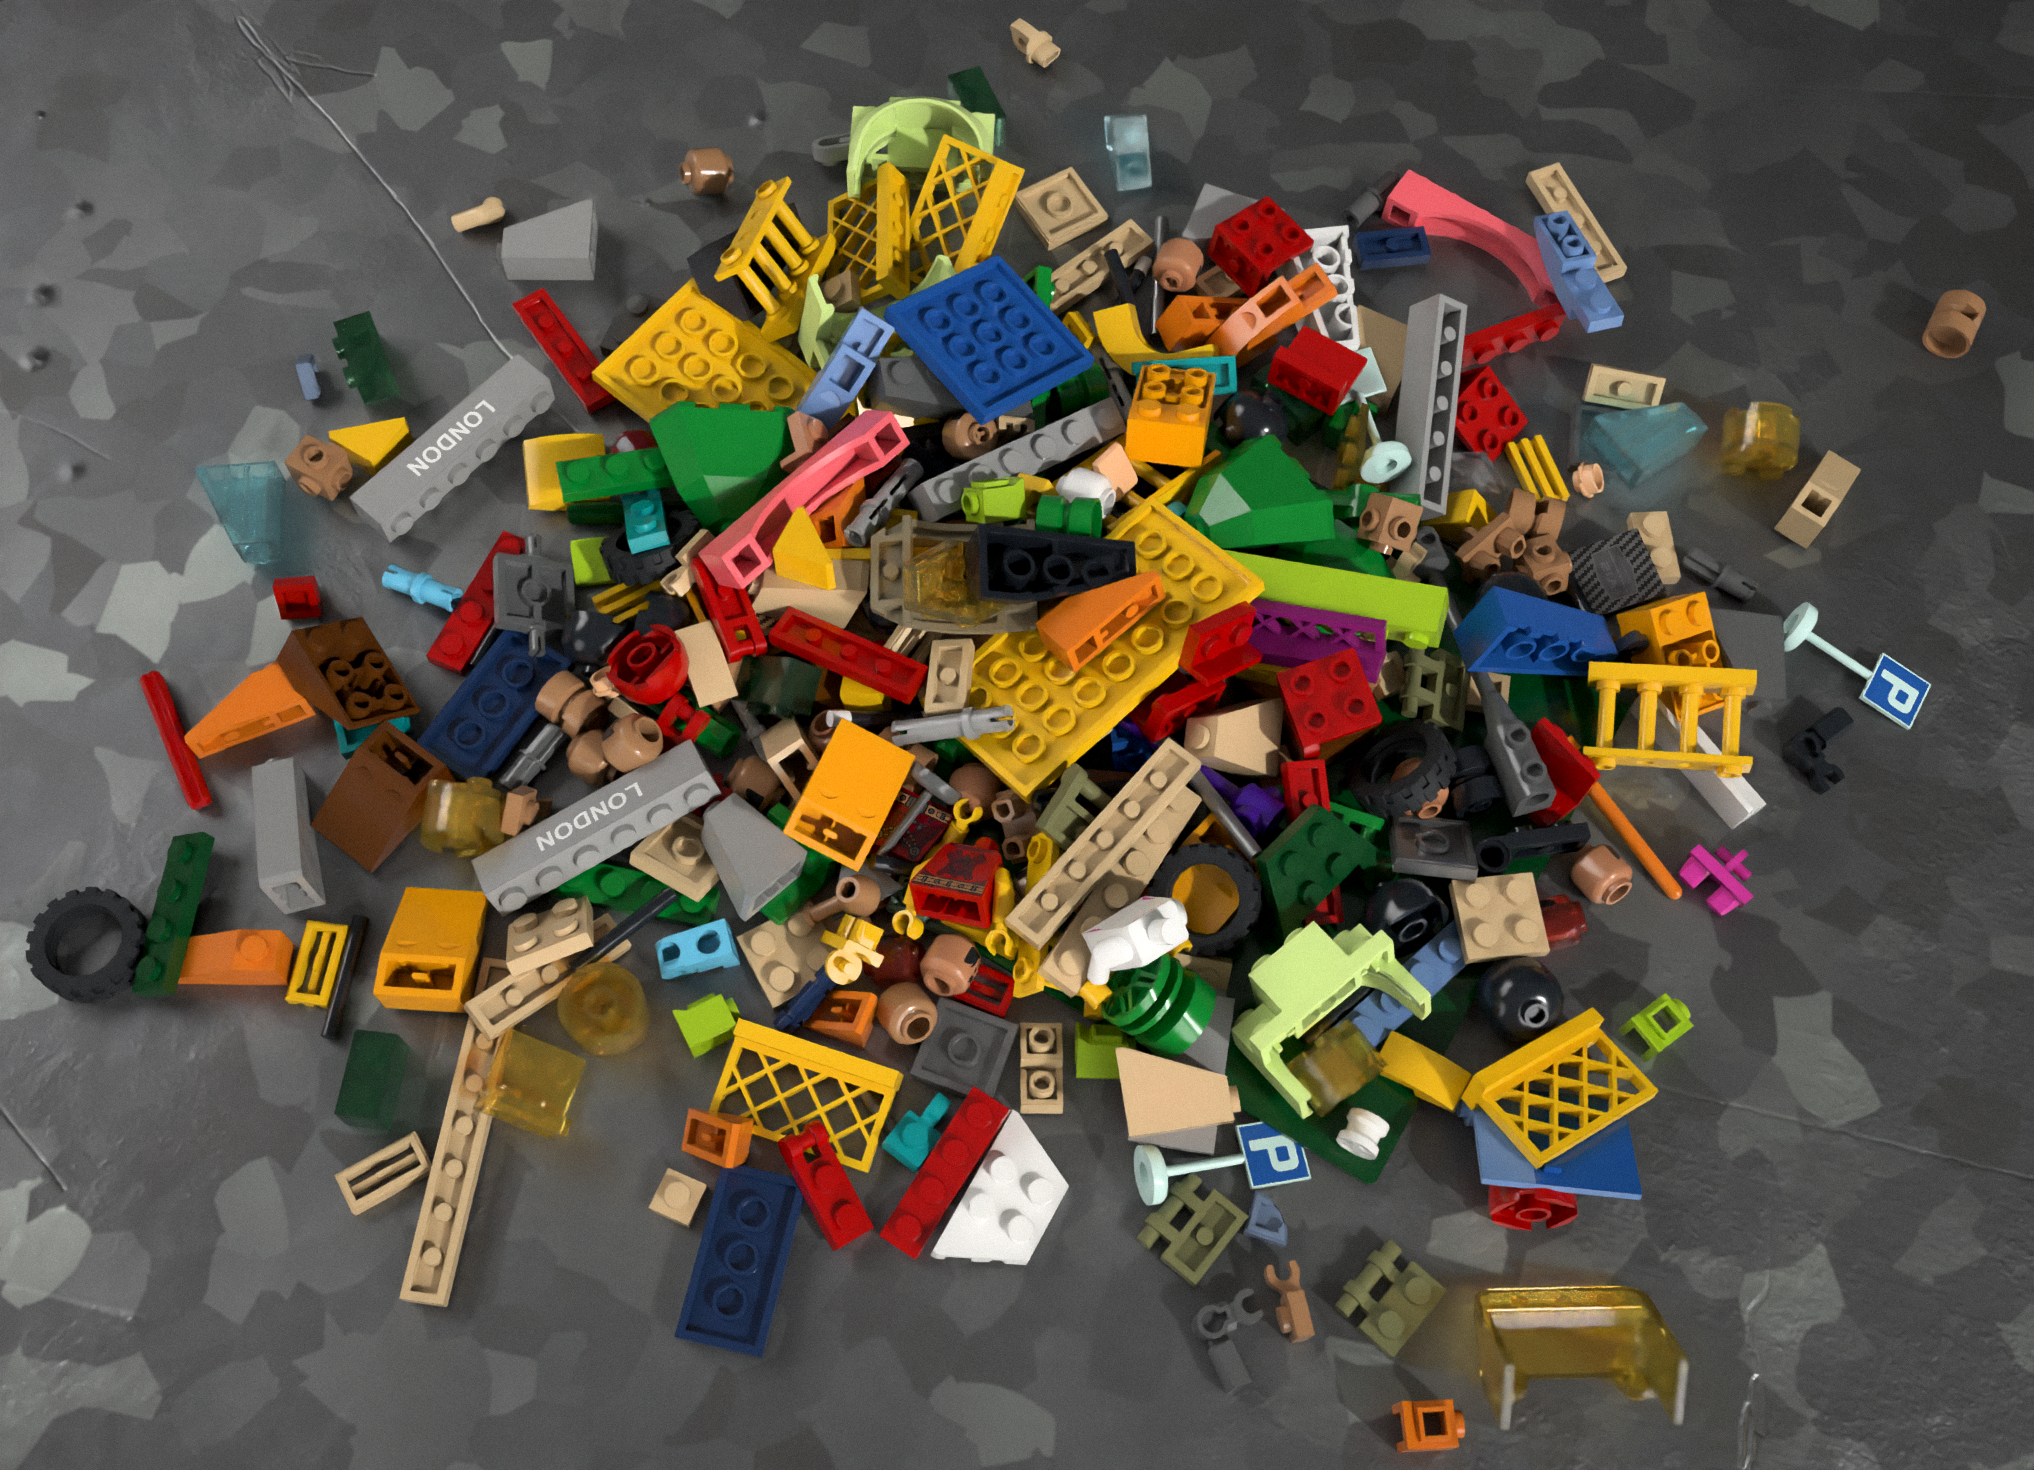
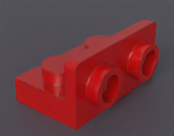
M1243 601L1190 625L1178 665L1204 686L1209 687L1261 662L1263 654L1247 642L1253 632L1252 624L1257 609L1247 601Z

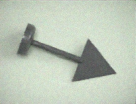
M916 760L910 769V775L925 789L876 854L883 856L889 854L933 795L948 805H954L962 797V794ZM867 857L858 872L843 864L841 865L839 881L855 874L868 876L878 884L881 892L880 900L905 889L887 873L871 871ZM855 886L849 889L848 898L854 895ZM841 911L832 915V921H836L848 913Z

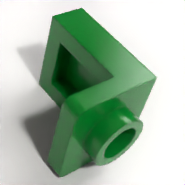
M1366 399L1375 422L1379 407ZM1356 400L1339 405L1333 416L1326 415L1321 429L1326 430L1322 443L1323 446L1336 451L1349 424L1367 431Z

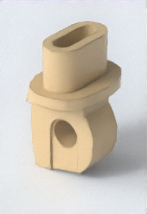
M1018 18L1010 25L1012 41L1019 51L1026 54L1025 59L1028 63L1033 64L1037 62L1045 68L1059 56L1061 49L1052 43V36L1046 31H1038L1021 18Z

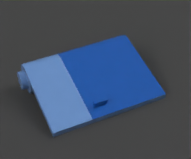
M1529 1090L1531 1094L1549 1098V1092ZM1558 1093L1559 1101L1579 1106V1095ZM1588 1096V1108L1608 1112V1100ZM1503 1098L1496 1101L1506 1113L1519 1116V1102ZM1462 1099L1460 1100L1456 1113L1458 1117H1463L1465 1126L1474 1127L1481 1184L1517 1188H1547L1565 1193L1633 1200L1641 1199L1642 1190L1627 1114L1548 1163H1544L1540 1168L1535 1169L1481 1107L1472 1111ZM1528 1105V1118L1549 1123V1110ZM1558 1112V1126L1578 1130L1579 1118ZM1528 1130V1138L1540 1152L1549 1147V1135Z

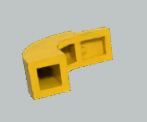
M1126 303L1093 312L1098 335L1105 350L1122 369L1135 377L1136 374H1132V362L1220 356L1219 348L1216 344H1208L1176 353L1157 351L1143 337L1136 307L1133 304Z

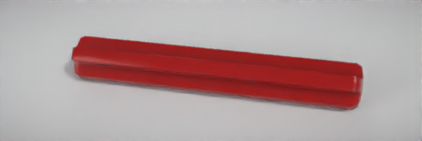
M155 670L141 675L139 679L141 688L187 805L193 810L209 806L212 802L211 795L195 755L185 742L184 736L186 733L164 677Z

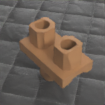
M1502 512L1479 531L1470 526L1465 527L1459 534L1463 544L1457 549L1454 556L1462 569V581L1471 584L1477 578L1486 581L1492 574L1500 572L1501 565L1499 559L1502 556L1507 555L1512 559H1517L1526 551L1527 546L1524 536L1514 529L1511 516Z
M1012 789L995 793L997 800L991 804L994 819L998 820L1003 827L1005 839L1001 846L1004 857L1007 860H1011L1012 864L1029 861L1027 859V849L1031 842V837L1042 833L1035 827L1042 814L1034 813L1031 802L1027 804Z

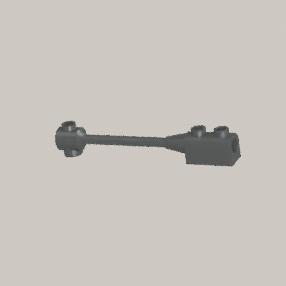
M1431 526L1418 527L1417 535L1411 546L1417 542L1428 552L1413 573L1421 580H1428L1430 585L1446 587L1448 589L1449 608L1446 621L1455 639L1453 631L1463 621V618L1442 574L1449 565V559L1435 529ZM1469 671L1481 696V705L1488 733L1483 746L1493 765V775L1497 776L1512 817L1551 807L1557 792L1549 777L1547 767L1531 738L1530 730L1526 727L1524 721L1517 717L1501 694L1496 692L1488 672Z

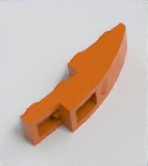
M1317 262L1288 281L1282 275L1235 311L1204 345H1218L1220 356L1236 355V369L1277 344V334L1338 295L1337 290Z

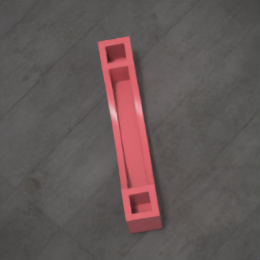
M1409 169L1387 197L1381 217L1385 222L1398 229L1424 226L1426 235L1450 237L1479 247L1502 261L1517 276L1526 288L1532 303L1544 308L1559 302L1545 269L1537 239L1521 231L1518 227L1506 223L1488 211L1473 205L1457 194L1440 187L1426 177L1420 176Z
M865 410L704 547L698 554L718 584L744 589L772 564L774 560L772 549L796 508L804 506L809 516L835 494L864 476L884 467L906 448L910 442L892 411Z

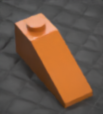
M1177 295L1154 324L1168 352H1180L1200 347L1250 298Z
M1155 570L1065 598L1056 607L1048 609L1042 618L1035 623L1043 645L1071 671L1076 673L1166 597L1160 575Z
M276 661L266 665L262 670L251 673L184 736V739L190 749L201 759L315 716L316 713L313 704L294 690Z
M237 929L190 937L178 984L289 986L295 945L281 930Z

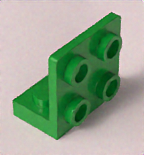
M778 803L768 811L767 819L783 831L792 812L781 803ZM793 839L807 851L801 875L759 911L776 925H781L833 879L837 861Z

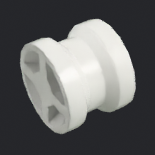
M1356 1107L1351 1108L1347 1115L1349 1123L1346 1129L1339 1132L1336 1141L1350 1153L1364 1159L1374 1160L1379 1152L1377 1144L1380 1138L1387 1135L1390 1128L1389 1124L1367 1110Z

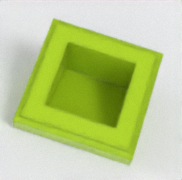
M608 537L570 541L576 587L615 583L614 579H610L599 548L602 547L601 542L604 538Z

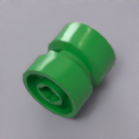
M1093 362L1090 369L1050 389V402L1047 409L1054 420L1058 421L1080 411V409H1085L1109 398L1107 381L1098 363Z
M1042 495L1037 507L1036 530L1100 538L1102 530L1101 501L1099 498L1075 497L1069 503L1068 499H1065L1064 496Z

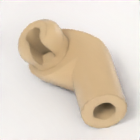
M489 197L484 200L482 205L452 215L451 220L456 231L462 232L477 226L500 222L504 217L505 209L499 198Z

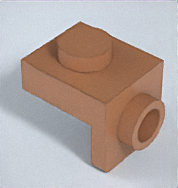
M800 411L786 418L795 448L794 453L780 461L781 469L788 473L794 472L828 443V431L823 422Z

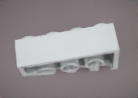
M1349 226L1305 229L1304 231L1314 240L1312 248L1275 270L1277 277L1279 278L1283 275L1288 281L1317 262L1335 286L1338 295L1295 323L1297 331L1299 333L1303 326H1307L1352 351H1357L1360 346L1357 307L1353 303L1354 279L1351 278L1350 273L1352 256L1347 242Z

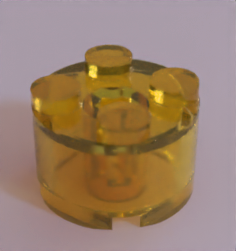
M1771 402L1750 403L1749 410L1739 412L1738 406L1729 409L1724 414L1722 422L1720 462L1723 465V473L1736 476L1745 472L1759 474L1761 479L1767 481L1781 479L1783 472L1793 468L1798 462L1801 426L1799 414L1795 418L1792 416V408Z
M482 777L468 778L467 783H451L440 779L429 781L425 796L420 843L428 850L442 854V847L455 849L454 857L471 859L479 857L506 841V833L501 832V825L507 795L493 789L492 781Z
M595 962L581 967L572 975L565 988H562L558 997L557 1009L560 1022L573 1043L586 1055L598 1058L621 1056L639 1046L646 1038V1032L651 1019L648 999L638 979L632 973L620 967V965L612 962ZM610 1005L611 1008L608 1009V1013L600 1015L603 1013V1006Z
M1347 1019L1335 1028L1334 1026L1314 1042L1316 1045L1306 1053L1302 1052L1286 1065L1294 1077L1311 1094L1308 1102L1319 1117L1322 1118L1338 1106V1102L1351 1097L1388 1066V1063L1357 1024H1353L1350 1019Z

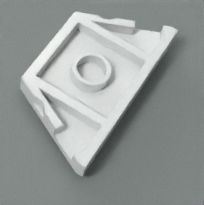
M1015 1110L1011 1111L930 1256L935 1259L956 1257L971 1258V1261L974 1262L1000 1260L1005 1264L1026 1265L1065 1195L1069 1185L1020 1114Z

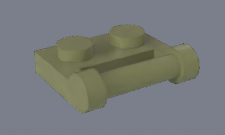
M1077 763L1065 769L1061 776V785L1035 824L1038 830L1064 851H1067L1095 820L1093 815L1075 801L1078 793L1082 794L1101 811L1113 800L1087 778V771Z

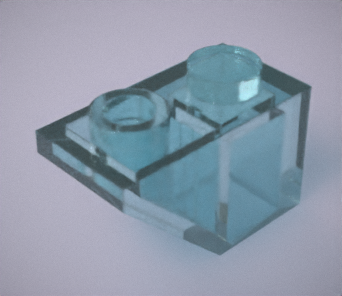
M1139 112L1104 116L1107 153L1117 191L1152 187L1147 116Z

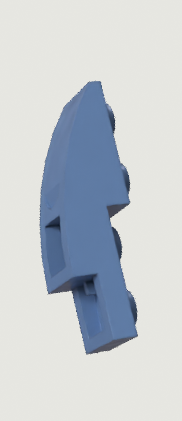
M1568 210L1534 217L1533 226L1545 269L1556 296L1569 320L1578 318L1587 333L1622 326L1624 313L1595 270L1594 265L1597 255Z
M860 306L822 370L818 371L795 412L800 411L819 419L826 426L827 431L841 419L876 365L877 357L895 328L887 323V321Z

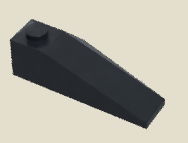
M795 203L787 204L802 224ZM775 214L772 222L795 252L798 253L800 245ZM736 230L706 245L689 256L687 261L690 266L691 275L695 279L702 295L741 321H748L764 310L763 306L737 274L719 282L714 277L722 262L720 257L730 247L738 232ZM764 236L760 243L783 271L786 265L785 261ZM752 258L749 266L771 292L775 286L755 259Z
M978 524L966 546V583L978 601L1021 605L1089 591L1137 575L1135 542Z

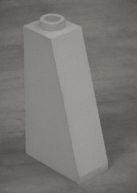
M293 757L271 758L264 764L252 767L258 881L261 890L284 914H289L325 905L326 899L315 833L311 827L312 815L305 773Z
M1214 988L1216 992L1215 1007L1210 1021L1202 1034L1187 1050L1168 1060L1225 1075L1235 999L1226 997V990ZM1218 1125L1132 1139L1129 1138L1128 1133V1142L1143 1145L1153 1144L1156 1147L1213 1156Z

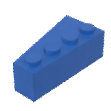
M1493 586L1453 631L1466 671L1588 676L1589 661L1613 662L1619 656L1604 616Z

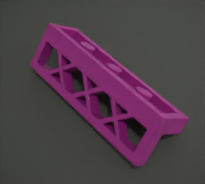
M1257 598L1249 603L1257 609L1255 614L1257 619L1253 621V632L1247 642L1263 654L1259 663L1294 668L1325 656L1354 648L1367 681L1377 683L1386 657L1387 620ZM1277 617L1288 618L1295 626H1282L1275 619ZM1315 625H1328L1335 632L1333 634L1322 633ZM1355 632L1375 633V642L1360 639Z

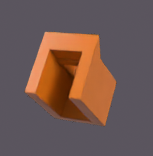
M1453 1399L1400 1401L1392 1405V1414L1401 1416L1403 1441L1396 1443L1397 1453L1451 1450L1459 1447L1458 1438H1464L1465 1436L1464 1417L1461 1410H1454ZM1423 1413H1439L1442 1435L1425 1436Z

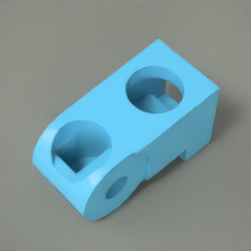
M725 918L665 937L655 944L661 977L665 980L684 978L695 972L699 973L720 966L728 968L741 964L733 930Z

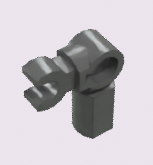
M1252 1288L1240 1290L1233 1297L1230 1304L1222 1301L1215 1305L1204 1306L1194 1316L1191 1324L1192 1332L1196 1339L1208 1344L1210 1349L1207 1351V1354L1226 1394L1254 1381L1234 1338L1229 1339L1227 1336L1228 1333L1237 1329V1323L1252 1325L1263 1317L1264 1312L1262 1309L1251 1314L1247 1313L1242 1307V1301L1254 1293Z

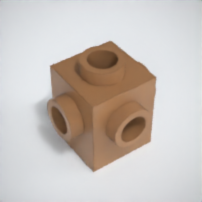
M308 434L284 462L294 481L305 493L313 497H317L319 494L330 501H333L340 491H344L349 486L352 476L355 474L347 459L349 455L342 447L333 442L326 444Z
M1371 492L1366 508L1360 516V526L1356 537L1371 541L1368 549L1391 556L1393 549L1409 553L1411 544L1417 535V526L1423 507L1392 496Z
M1551 534L1525 540L1527 549L1517 559L1513 558L1512 571L1525 572L1542 584L1548 595L1566 591L1568 576L1572 572V562L1569 554L1566 551L1562 552Z

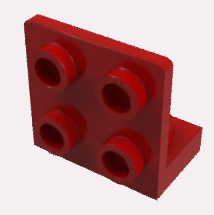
M1266 196L1215 225L1207 255L1251 299L1268 285L1272 271L1311 249L1314 240L1269 196Z
M1303 326L1288 349L1281 345L1274 354L1267 382L1333 416L1365 368L1368 360L1366 357L1315 330Z
M1489 365L1460 373L1454 431L1480 467H1488L1505 449L1507 443L1511 442L1523 429L1528 420Z
M1349 648L1276 674L1277 689L1304 761L1319 757L1321 744L1379 725L1382 722V716L1354 648Z
M1177 669L1127 715L1149 741L1154 743L1185 728L1187 718L1214 711L1227 684L1221 680L1207 687L1196 679L1189 682L1180 670Z
M1543 717L1531 731V738L1547 767V772L1557 794L1551 807L1527 813L1539 828H1547L1550 824L1560 821L1579 806L1601 777L1594 762L1587 755L1581 754L1568 741L1567 735L1559 726L1552 724L1547 718Z

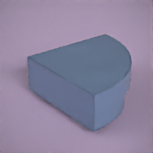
M312 353L299 355L295 366L305 400L319 398L321 388L315 376V372L318 371L315 355Z
M1255 1190L1248 1211L1249 1217L1246 1219L1242 1234L1284 1248L1287 1243L1286 1223L1272 1199L1262 1192Z

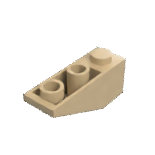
M1828 450L1774 529L1807 549L1842 502L1861 469Z

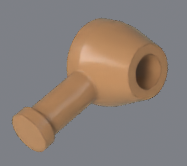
M855 874L845 877L836 886V896L814 906L808 905L803 908L805 920L812 927L817 925L819 921L841 911H845L855 917L868 916L877 908L880 902V888L875 880L865 875ZM855 886L854 895L848 898L849 889Z

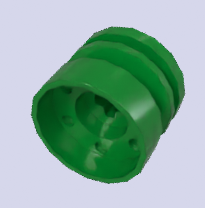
M1165 953L1145 966L1114 971L1107 983L1113 995L1107 1002H1101V1012L1106 1020L1119 1026V1029L1124 1033L1134 1035L1138 1043L1156 1056L1169 1059L1187 1050L1202 1034L1212 1016L1216 992L1212 984L1193 970L1182 967L1177 958Z

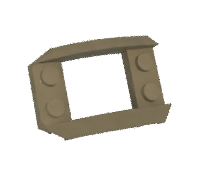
M911 515L902 516V521L891 529L886 530L884 527L871 536L870 609L872 612L903 627L917 630L977 635L1038 630L1035 623L1041 619L1039 601L1021 605L997 603V612L949 613L914 608V547L963 546L964 556L966 557V546L978 524L934 523L912 519ZM1029 519L1027 524L1004 526L1003 522L986 524L1036 530L1035 519Z

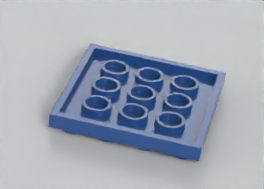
M999 254L886 307L883 316L887 323L895 328L897 334L981 426L1090 369L1095 360V357Z

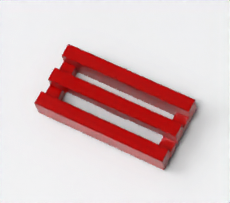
M981 964L976 975L1006 987V992H1000L975 980L972 981L968 989L1000 1002L999 1006L967 992L947 997L968 1007L1004 1019L1007 1009L1013 1000L1015 981L1013 977Z

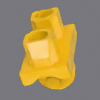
M848 914L844 915L836 933L825 930L820 941L836 948L829 953L825 961V972L828 978L837 984L846 985L854 982L859 977L862 970V961L879 968L884 956L874 951L884 930Z

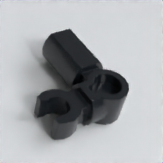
M1841 707L1833 708L1809 726L1805 732L1795 735L1784 744L1782 749L1785 761L1792 766L1798 767L1802 773L1806 772L1810 777L1811 788L1819 795L1831 789L1825 782L1824 775L1828 776L1834 784L1845 778L1843 771L1838 766L1829 764L1824 759L1826 757L1825 754L1821 751L1846 734L1854 726V720Z

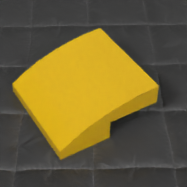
M559 434L524 440L522 446L528 509L567 511L568 503L570 502L563 503L556 471V462L606 455L603 434ZM610 496L580 501H609Z

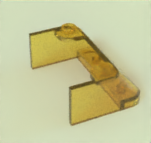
M1629 1286L1500 1288L1481 1290L1475 1295L1474 1321L1481 1384L1500 1429H1510L1511 1405L1527 1395L1528 1380L1611 1378L1615 1387L1630 1399L1641 1401L1648 1398H1658L1672 1424L1682 1425L1689 1359L1649 1295L1642 1290Z

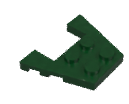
M1313 803L1256 858L1268 907L1273 909L1276 926L1273 928L1276 943L1281 944V946L1284 945L1285 939L1292 931L1299 927L1305 928L1302 921L1353 869H1355L1364 886L1370 892L1379 883L1392 880L1399 873L1393 872L1392 861L1387 855L1323 806Z

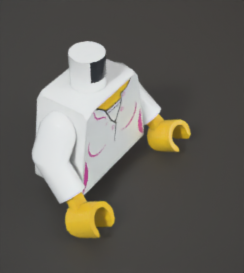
M1144 896L1082 933L1092 955L1087 974L1088 981L1080 988L1079 994L1094 1010L1097 1009L1102 1001L1107 1002L1113 995V992L1105 984L1108 981L1110 971L1142 967L1165 953L1175 957L1183 949L1186 952L1192 949L1193 945L1188 939L1189 933L1186 929L1188 917L1182 902L1176 898Z

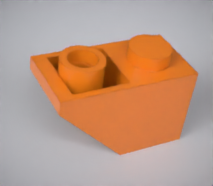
M864 477L835 494L809 515L825 549L857 548L849 544L845 539L844 530L858 516L860 506L866 501ZM871 537L862 548H871Z

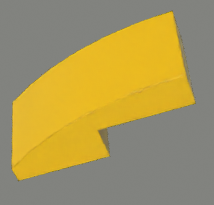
M1395 1031L1390 1032L1373 1064L1375 1073L1413 1089L1415 1096L1452 1113L1455 1112L1464 1091L1472 1079V1074L1459 1065Z

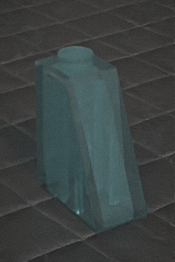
M1684 402L1599 414L1593 418L1582 438L1629 489L1633 490L1694 449L1708 430V427L1703 423L1700 416L1693 412Z
M265 461L197 467L196 474L233 547L243 562L265 564L272 560H283L286 479L276 462Z

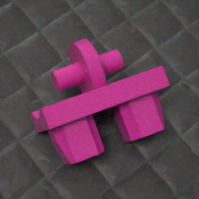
M1698 844L1687 855L1689 859L1680 869L1677 877L1691 890L1706 877L1713 881L1719 889L1705 903L1718 917L1727 914L1737 906L1739 908L1743 907L1754 896L1730 872L1733 871L1745 882L1752 873L1741 862L1749 854L1742 849L1734 856L1722 845L1714 854L1725 864L1723 867L1706 849Z

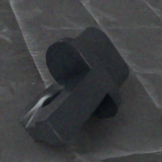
M1633 630L1620 639L1612 636L1619 654L1612 663H1631V657L1642 653L1649 647L1646 634Z

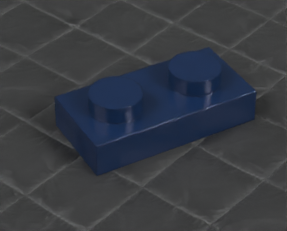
M1424 226L1355 233L1353 239L1360 270L1428 264L1431 258Z

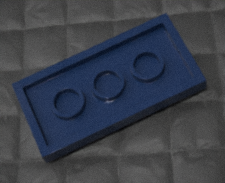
M504 630L416 743L443 762L451 774L482 791L539 717L540 713L535 710V702L543 686L555 674L564 670L572 673L576 667L569 658L545 645L546 654L544 656L536 657V654L533 657L528 654L529 636L519 631Z
M743 1165L734 1168L721 1167L674 1336L676 1339L763 1359L805 1199L794 1177Z

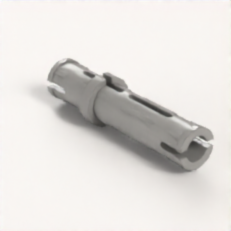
M1102 342L1095 343L1088 348V351L1095 357L1094 362H1097L1101 367L1107 381L1109 397L1112 396L1127 427L1128 415L1133 399L1124 383L1123 370L1110 357ZM1107 370L1109 371V373H1110V375H1111V377H1112L1111 380H1109L1108 377H1107V374H1106V371H1107ZM1119 396H1121L1125 404L1123 407L1118 400Z
M905 458L874 497L862 503L858 516L844 530V537L849 544L862 548L877 529H882L890 520V513L924 474L923 468L918 461L912 458ZM896 485L899 486L896 492L893 495H890V492L893 490V488ZM883 500L887 501L885 505L882 504ZM876 509H878L879 512L872 520H870L869 517L873 514V512Z
M1007 704L977 710L976 707H966L960 713L902 721L895 720L891 724V732L907 730V734L892 736V740L896 746L901 747L919 742L963 736L971 740L980 738L981 734L1009 732L1013 731L1015 727V719L998 721V718L1012 716L1014 712L1012 707Z

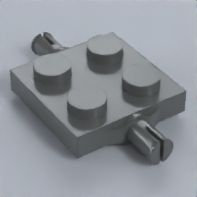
M531 533L524 537L525 554L512 555L497 552L493 558L494 625L497 629L519 631L529 636L528 654L532 657L535 654L536 657H542L546 654L545 636L562 637L565 615L571 616L572 611H575L573 564L553 561L541 555V536L536 534L534 537V533Z

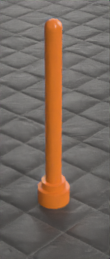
M1572 735L1567 737L1568 741L1579 751L1581 746ZM1597 781L1589 791L1588 796L1667 897L1673 900L1680 898L1682 895L1680 885Z

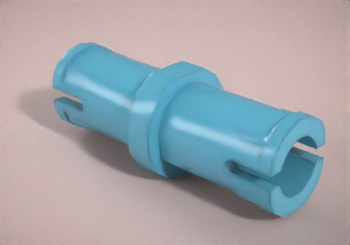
M391 564L388 567V570L394 572V574L385 571L382 577V584L385 588L411 596L414 602L419 604L428 602L449 612H453L456 608L451 602L458 604L463 596L461 589L435 581L432 575L422 572L417 574L395 564Z

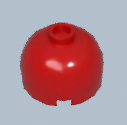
M649 625L653 631L641 637L639 630L628 634L615 646L608 657L607 663L611 669L609 673L606 672V676L613 686L629 701L647 706L662 703L678 693L688 678L689 657L686 648L678 635L666 625ZM655 645L658 646V647H660L661 650L658 651V649L655 647Z
M1489 1185L1488 1209L1492 1221L1496 1225L1516 1230H1532L1531 1222L1546 1221V1229L1566 1225L1577 1218V1196L1575 1193L1559 1192L1547 1188H1517Z

